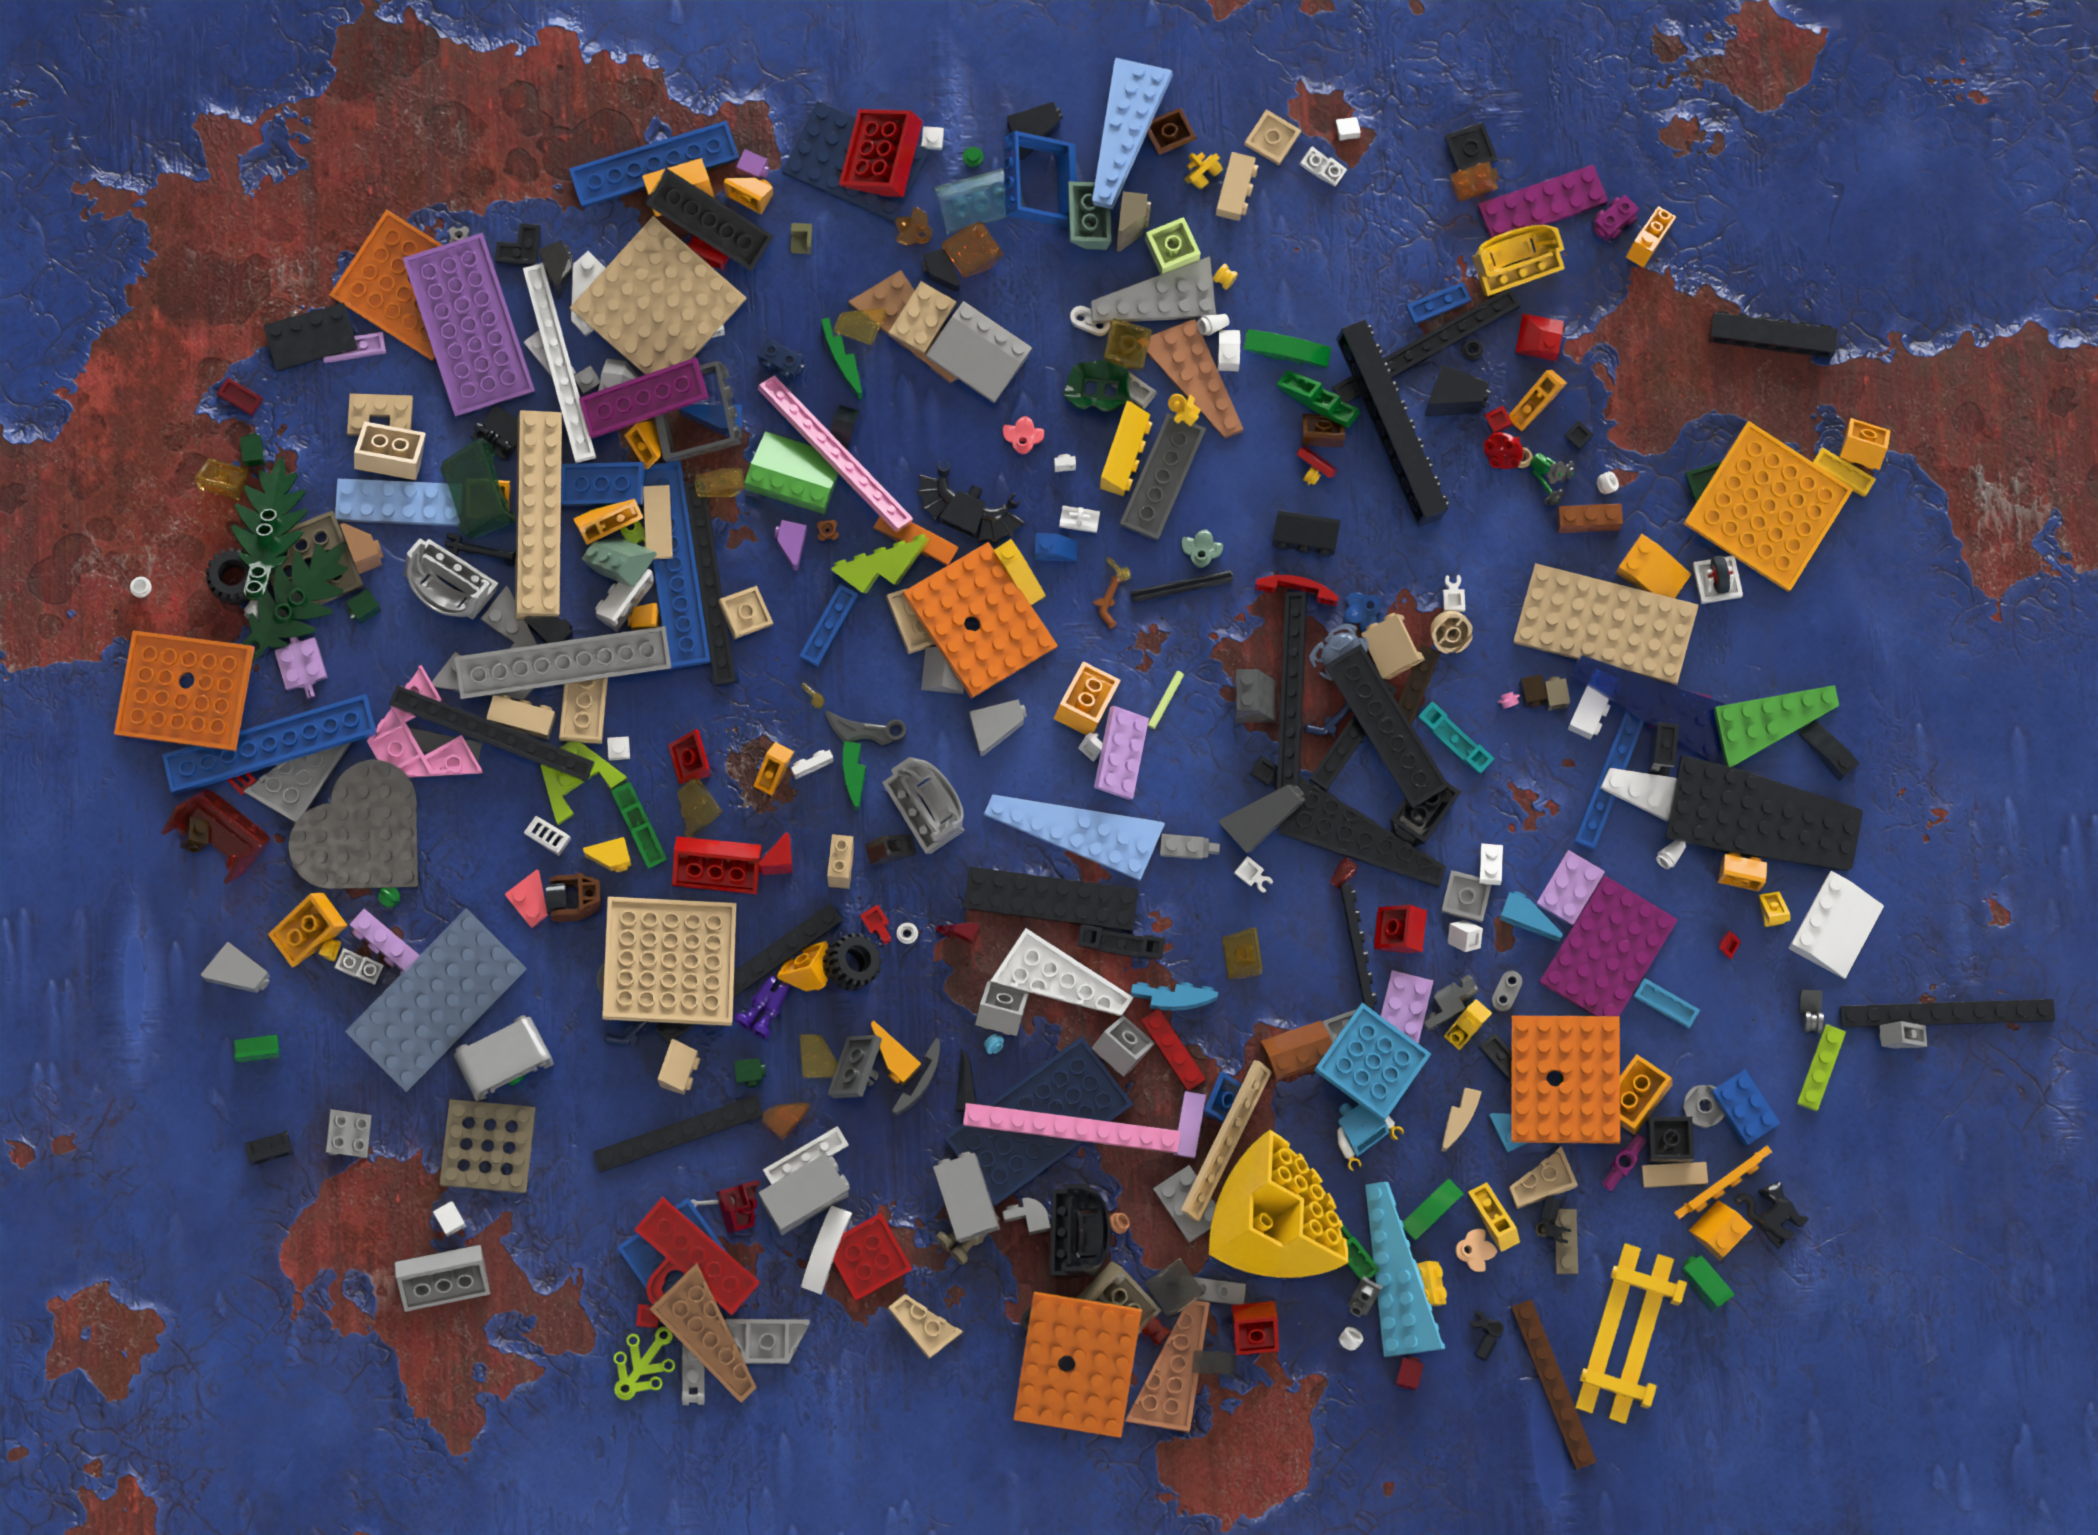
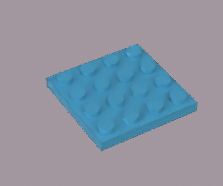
M1361 1003L1314 1071L1380 1120L1384 1121L1428 1060L1431 1053L1368 1006Z

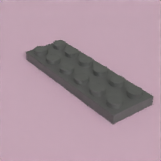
M1167 413L1119 525L1156 541H1159L1206 431V428L1195 423L1191 427L1184 421L1178 424L1174 421L1175 415Z

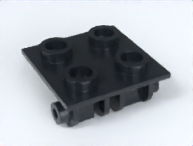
M495 404L482 423L475 425V432L471 436L472 439L505 461L517 445V419Z

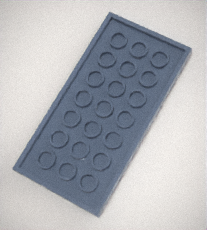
M465 909L364 1011L345 1033L407 1092L527 968L468 909Z

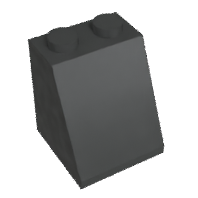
M1236 669L1234 678V723H1276V680L1258 669Z

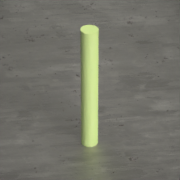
M1177 671L1149 721L1148 727L1156 728L1184 676L1182 672Z

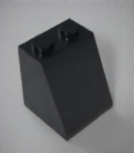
M1442 365L1425 415L1443 416L1479 413L1481 407L1485 408L1491 390L1487 389L1489 382Z

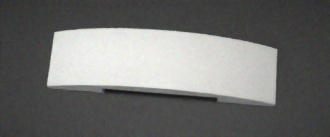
M831 1205L811 1253L802 1281V1288L822 1295L829 1276L830 1267L852 1215L851 1212Z

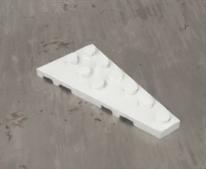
M1610 768L1600 788L1668 822L1676 778Z

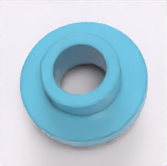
M997 1034L988 1037L984 1042L986 1052L988 1054L998 1053L1003 1048L1004 1039Z

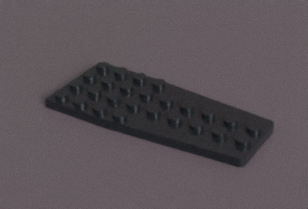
M1682 755L1679 760L1664 838L1725 853H1738L1744 856L1847 872L1853 868L1863 812L1859 808L1744 770Z

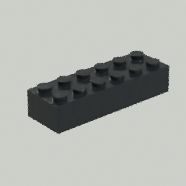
M668 168L664 170L644 202L652 209L750 271L753 270L773 238V235Z

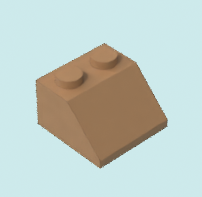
M345 523L340 524L359 574L383 565L381 558H384L378 540L373 541L371 534Z

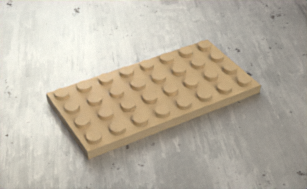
M1535 563L1513 643L1677 685L1699 605Z

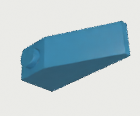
M1514 891V893L1509 892L1499 920L1557 942L1560 941L1563 935L1561 931L1530 899L1526 898L1525 894Z

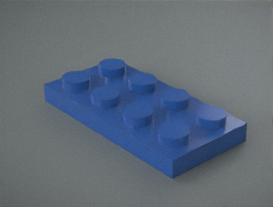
M643 462L562 464L561 506H608L632 499L636 500L637 505H643L645 464Z

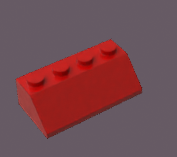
M677 836L674 847L672 886L757 894L759 881L758 863L761 861L762 845Z

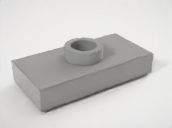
M1129 372L1130 400L1145 409L1157 395V392ZM1112 384V387L1117 390V385Z

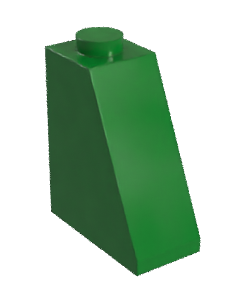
M1693 1255L1683 1262L1685 1267L1681 1271L1711 1313L1735 1295L1702 1255L1698 1258H1695Z

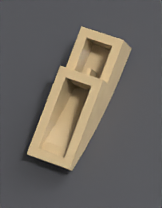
M1464 1088L1459 1108L1451 1107L1441 1151L1446 1152L1464 1132L1477 1108L1482 1091Z

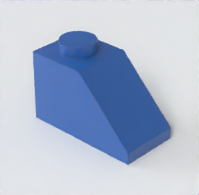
M1036 533L1035 560L1077 562V540L1059 534Z

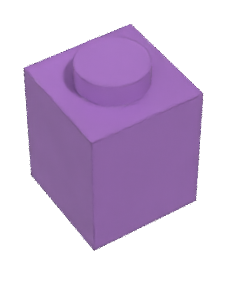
M746 149L736 166L738 175L758 180L765 179L770 169L766 158Z

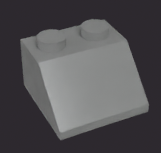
M988 981L975 1025L981 1026L984 1029H992L1007 1035L1017 1036L1029 992Z
M1123 1015L1103 1032L1092 1049L1099 1057L1107 1061L1115 1071L1125 1076L1154 1046L1155 1042Z

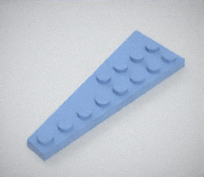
M1120 58L1115 59L1092 199L1094 205L1109 209L1114 208L1173 76L1172 70Z
M993 794L984 812V816L1138 881H1141L1165 826V823Z

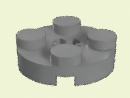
M1699 1085L1693 1087L1686 1094L1682 1110L1685 1116H1692L1693 1125L1707 1129L1717 1125L1725 1116L1710 1094V1091L1716 1087L1712 1085ZM1707 1101L1710 1110L1707 1112L1706 1110L1702 1111L1699 1103Z

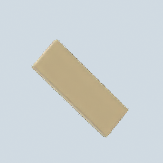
M644 486L646 548L657 553L654 559H672L670 486Z

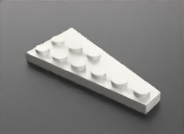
M1028 929L1024 930L991 979V983L1121 1017L1133 1000L1131 995Z

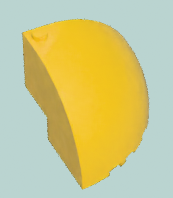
M1271 1130L1263 1134L1250 1146L1235 1165L1223 1186L1212 1218L1209 1255L1245 1272L1280 1278L1318 1275L1347 1264V1240L1342 1237L1340 1228L1343 1227V1223L1334 1211L1337 1207L1330 1193H1325L1320 1184L1323 1182L1314 1168H1308L1304 1156L1301 1153L1297 1155L1289 1148V1142Z

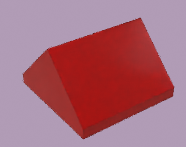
M698 729L668 744L679 784L711 776Z
M786 832L758 863L759 872L762 875L793 873L789 833Z

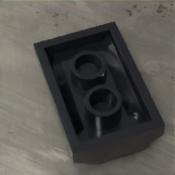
M1448 783L1449 788L1413 809L1405 798L1390 818L1391 832L1401 840L1410 843L1413 847L1425 844L1455 803L1461 791Z

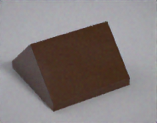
M1303 414L1302 446L1343 448L1345 426L1319 414Z

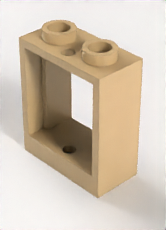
M832 834L827 875L828 887L850 889L854 854L853 836Z

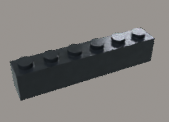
M1718 311L1717 313L1714 312L1711 317L1708 342L1832 359L1836 348L1837 329L1832 328L1830 325L1814 326L1809 322L1791 323L1787 319L1776 321L1770 320L1769 317L1765 316L1753 318L1748 314L1731 315L1726 311Z

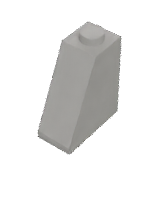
M1019 699L969 712L980 756L987 754L1024 724V717H1027L1025 706L1020 705Z
M229 942L224 945L201 973L202 978L207 982L257 993L260 989L264 990L270 982V975L266 970Z

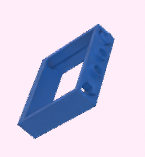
M1013 131L1004 136L1002 147L1006 216L1064 228L1069 227L1068 181L1077 182L1075 144L1019 131ZM1019 146L1057 154L1059 214L1021 206Z

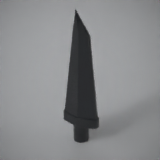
M961 1049L956 1111H962V1121H964L966 1103L976 1104L970 1059L964 1050Z

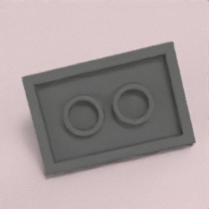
M877 1035L847 1037L827 1095L832 1098L863 1096L866 1085L871 1086L875 1083L869 1078L872 1077L876 1081L878 1079V1072L872 1068L882 1038Z

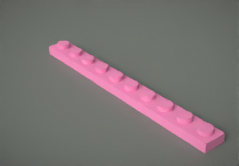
M775 375L759 384L758 390L896 533L912 523L913 518Z
M966 1103L963 1126L1176 1154L1180 1131L970 1103Z

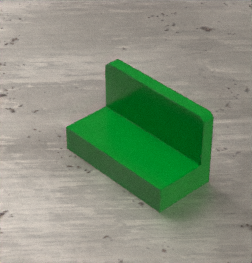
M278 1035L234 1040V1059L237 1063L280 1057Z

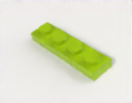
M1828 1024L1824 1026L1796 1104L1816 1112L1818 1111L1846 1031Z

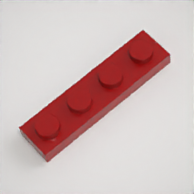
M1159 1008L1141 1019V1023L1187 1092L1206 1081Z

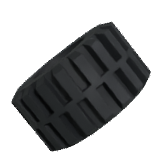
M229 548V552L223 549L221 550L222 554L219 556L216 553L213 556L214 560H209L208 562L209 568H206L208 586L213 595L224 604L228 602L229 605H234V602H237L238 605H241L243 600H246V602L250 601L244 596V587L250 568L239 558V553H244L239 548L237 551L234 548ZM238 567L245 570V577L241 583L235 586H228L222 583V577L228 569Z
M850 933L833 942L826 949L825 953L827 955L823 956V961L826 964L823 965V969L828 972L825 974L826 977L832 979L831 983L833 985L838 984L839 989L845 988L846 991L859 990L876 979L877 974L881 971L879 966L882 964V959L879 958V955H881L880 950H876L875 947L877 945L875 942L871 943V939L868 936L863 938V934L855 935V933ZM846 953L852 954L859 963L858 972L848 966Z

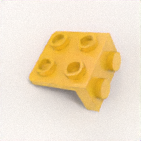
M1425 1261L1417 1263L1425 1286L1424 1292L1428 1303L1431 1306L1446 1305L1447 1292L1443 1286V1271L1439 1262Z

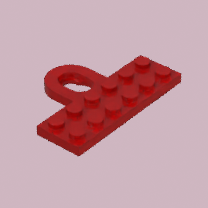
M664 1197L658 1201L634 1229L666 1257L647 1283V1296L653 1305L664 1295L662 1287L665 1284L666 1276L670 1272L678 1270L685 1275L696 1263L715 1301L731 1315L738 1310L761 1283Z

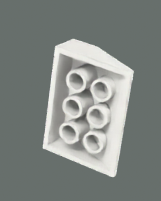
M1830 871L1788 949L1845 979L1884 905L1851 881Z

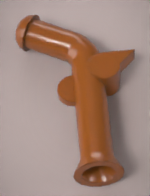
M1111 575V582L1104 598H1099L1097 601L1092 602V604L1099 607V614L1109 629L1116 626V621L1109 615L1107 609L1114 606L1115 601L1112 598L1119 583L1122 582V579Z

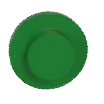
M977 147L967 148L963 153L964 163L969 167L979 166L983 162V152Z

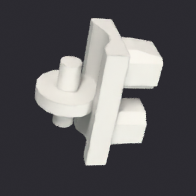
M1063 506L1059 527L1097 533L1100 511Z

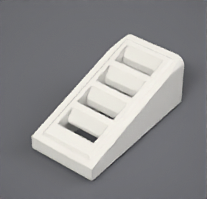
M538 816L534 817L524 832L525 835L557 856L561 855L571 840L569 835ZM539 823L541 825L536 834H533V829ZM544 828H547L548 830L545 833V835L542 838H540L539 835L542 833ZM551 832H553L554 836L548 843L546 839L549 837ZM559 836L561 839L555 847L553 843Z

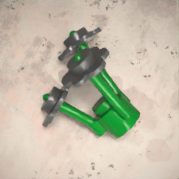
M1538 453L1531 459L1530 466L1534 469L1532 473L1539 479L1549 494L1544 499V505L1553 506L1562 500L1564 492L1562 489L1552 491L1541 474H1547L1551 484H1554L1557 480H1561L1564 483L1566 479H1570L1574 475L1575 464L1571 460L1565 466L1562 461L1556 463L1549 457L1546 458L1543 454Z

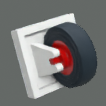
M1716 556L1710 560L1693 562L1692 565L1701 604L1741 598L1743 596L1734 556Z

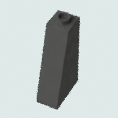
M1286 785L1220 819L1218 822L1246 853L1252 852L1305 801L1302 797L1304 793L1296 785Z

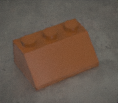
M1321 1020L1261 1040L1275 1081L1316 1068L1333 1044Z

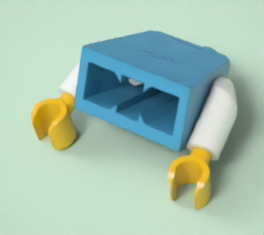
M1345 1103L1339 1108V1112L1343 1117L1338 1121L1340 1128L1337 1130L1338 1145L1344 1157L1348 1158L1347 1165L1351 1171H1353L1351 1162L1354 1160L1361 1167L1360 1160L1354 1158V1154L1359 1156L1388 1133L1391 1139L1398 1140L1394 1135V1130H1398L1401 1135L1404 1134L1403 1128L1395 1127V1122L1389 1115L1382 1121L1360 1104L1354 1109L1349 1103Z

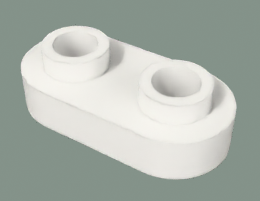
M1077 306L1071 311L1070 321L1075 327L1096 336H1103L1108 333L1110 322L1092 323L1091 309L1085 306ZM1083 316L1084 320L1079 321L1077 320V317ZM1097 324H1102L1104 327L1101 328V329H1098V328L1096 327V325H1097Z

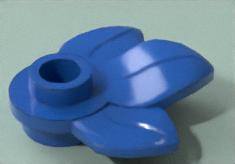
M1355 592L1345 598L1346 602L1350 605L1343 616L1345 623H1359L1362 633L1367 631L1366 627L1377 623V614L1382 607L1381 601L1377 596H1364L1359 592ZM1370 601L1374 602L1372 609L1367 607V603Z

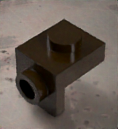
M189 817L186 820L185 840L180 843V848L186 849L191 853L200 852L208 845L209 821Z

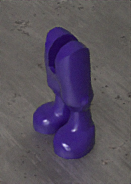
M772 975L764 983L756 996L752 997L751 1009L746 1014L737 1013L733 1018L743 1029L750 1031L752 1028V1033L762 1039H767L770 1036L769 1022L771 1018L776 1017L780 1013V1007L790 988V985L782 982L775 993L772 992L778 982V979ZM764 1009L761 1019L753 1026L759 1012Z

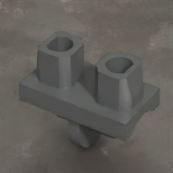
M1363 1276L1347 1305L1351 1307L1349 1312L1357 1317H1361L1362 1314L1366 1316L1383 1286L1375 1284L1366 1276Z

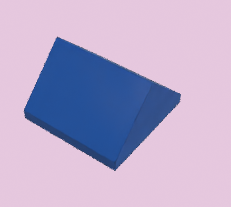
M1220 1071L1205 1106L1203 1116L1223 1124L1242 1084Z

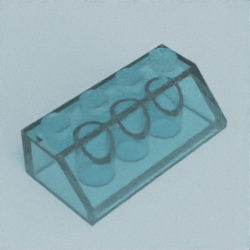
M1004 168L934 187L947 234L1010 217L1006 216L1004 205ZM1020 184L1021 206H1022V207H1025L1024 198H1023L1022 189H1021V184Z

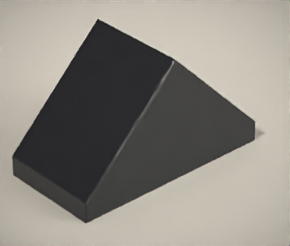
M839 405L833 418L830 433L848 450L860 410Z

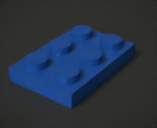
M1745 1069L1710 1091V1094L1744 1146L1749 1145L1780 1124Z

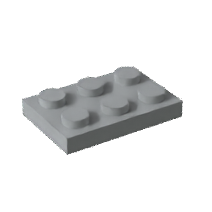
M1190 1165L1153 1188L1188 1243L1211 1229L1216 1204L1210 1198L1199 1222L1193 1221L1181 1211L1197 1178Z

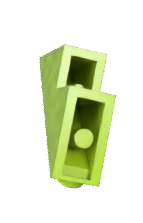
M925 534L913 537L914 541L906 543L904 540L894 543V548L886 550L885 547L873 550L874 554L869 556L863 553L854 556V560L846 562V559L835 562V567H832L831 570L862 593L869 591L879 575L886 578L892 584L898 585L930 539L926 538Z

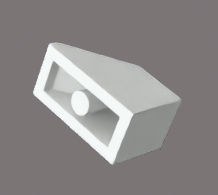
M1219 330L1218 371H1239L1240 331Z

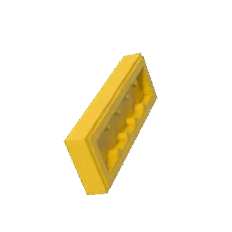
M1823 447L1813 461L1814 464L1853 488L1854 492L1864 498L1876 478Z

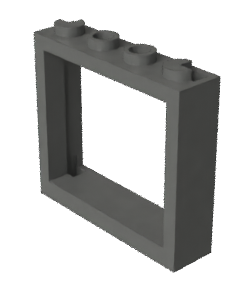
M720 361L699 366L702 376L717 373L730 438L675 452L667 413L656 416L655 421L665 461H679L740 445L739 438H742L740 427L736 425L735 418L738 415L736 407L732 406L731 398H733V391L727 383L729 372L727 366H724Z

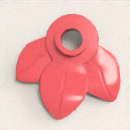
M1023 416L1018 419L1015 426L1004 425L1003 436L1006 441L1012 443L1017 453L1027 454L1031 451L1033 445L1043 440L1044 429H1034L1033 421L1029 417Z

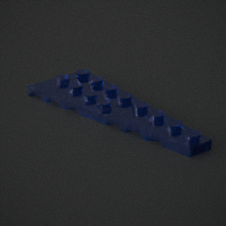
M1584 655L1578 658L1571 670L1570 675L1655 728L1658 722L1679 724L1678 743L1702 759L1714 763L1722 747L1713 708L1728 704Z

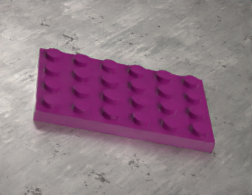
M1604 876L1539 983L1592 1016H1619L1678 919L1609 877Z

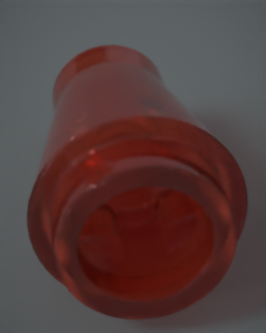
M1345 857L1343 861L1340 860L1329 882L1340 889L1341 885L1345 884L1357 873L1356 870L1359 867Z

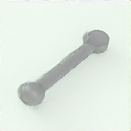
M690 1200L695 1207L698 1205L719 1204L718 1200Z

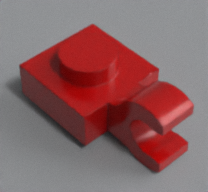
M878 904L860 915L861 920L871 935L877 932L884 945L892 941L890 934L885 928L889 921Z

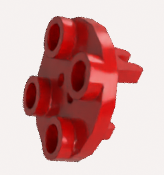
M1502 432L1491 434L1484 442V453L1489 460L1490 466L1496 469L1517 468L1524 457L1522 444L1519 442L1520 437H1513Z

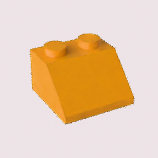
M1850 418L1840 458L1849 463L1856 462L1862 464L1868 469L1880 470L1888 449L1890 430Z
M1738 853L1725 854L1721 861L1717 883L1759 892L1766 882L1767 863L1762 862V859L1757 857L1746 859L1742 858Z
M1718 1200L1692 1226L1689 1232L1720 1261L1745 1236L1752 1226L1738 1212Z

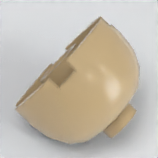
M1449 610L1435 617L1431 623L1430 635L1432 642L1438 650L1447 654L1449 652L1458 653L1467 648L1472 641L1473 628L1466 616L1458 611Z

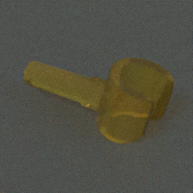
M1110 557L1106 559L1116 571L1118 578L1122 579V581L1131 578V573L1127 566L1120 569Z
M804 682L801 687L813 697L810 703L814 707L821 709L825 702L823 696L813 691Z

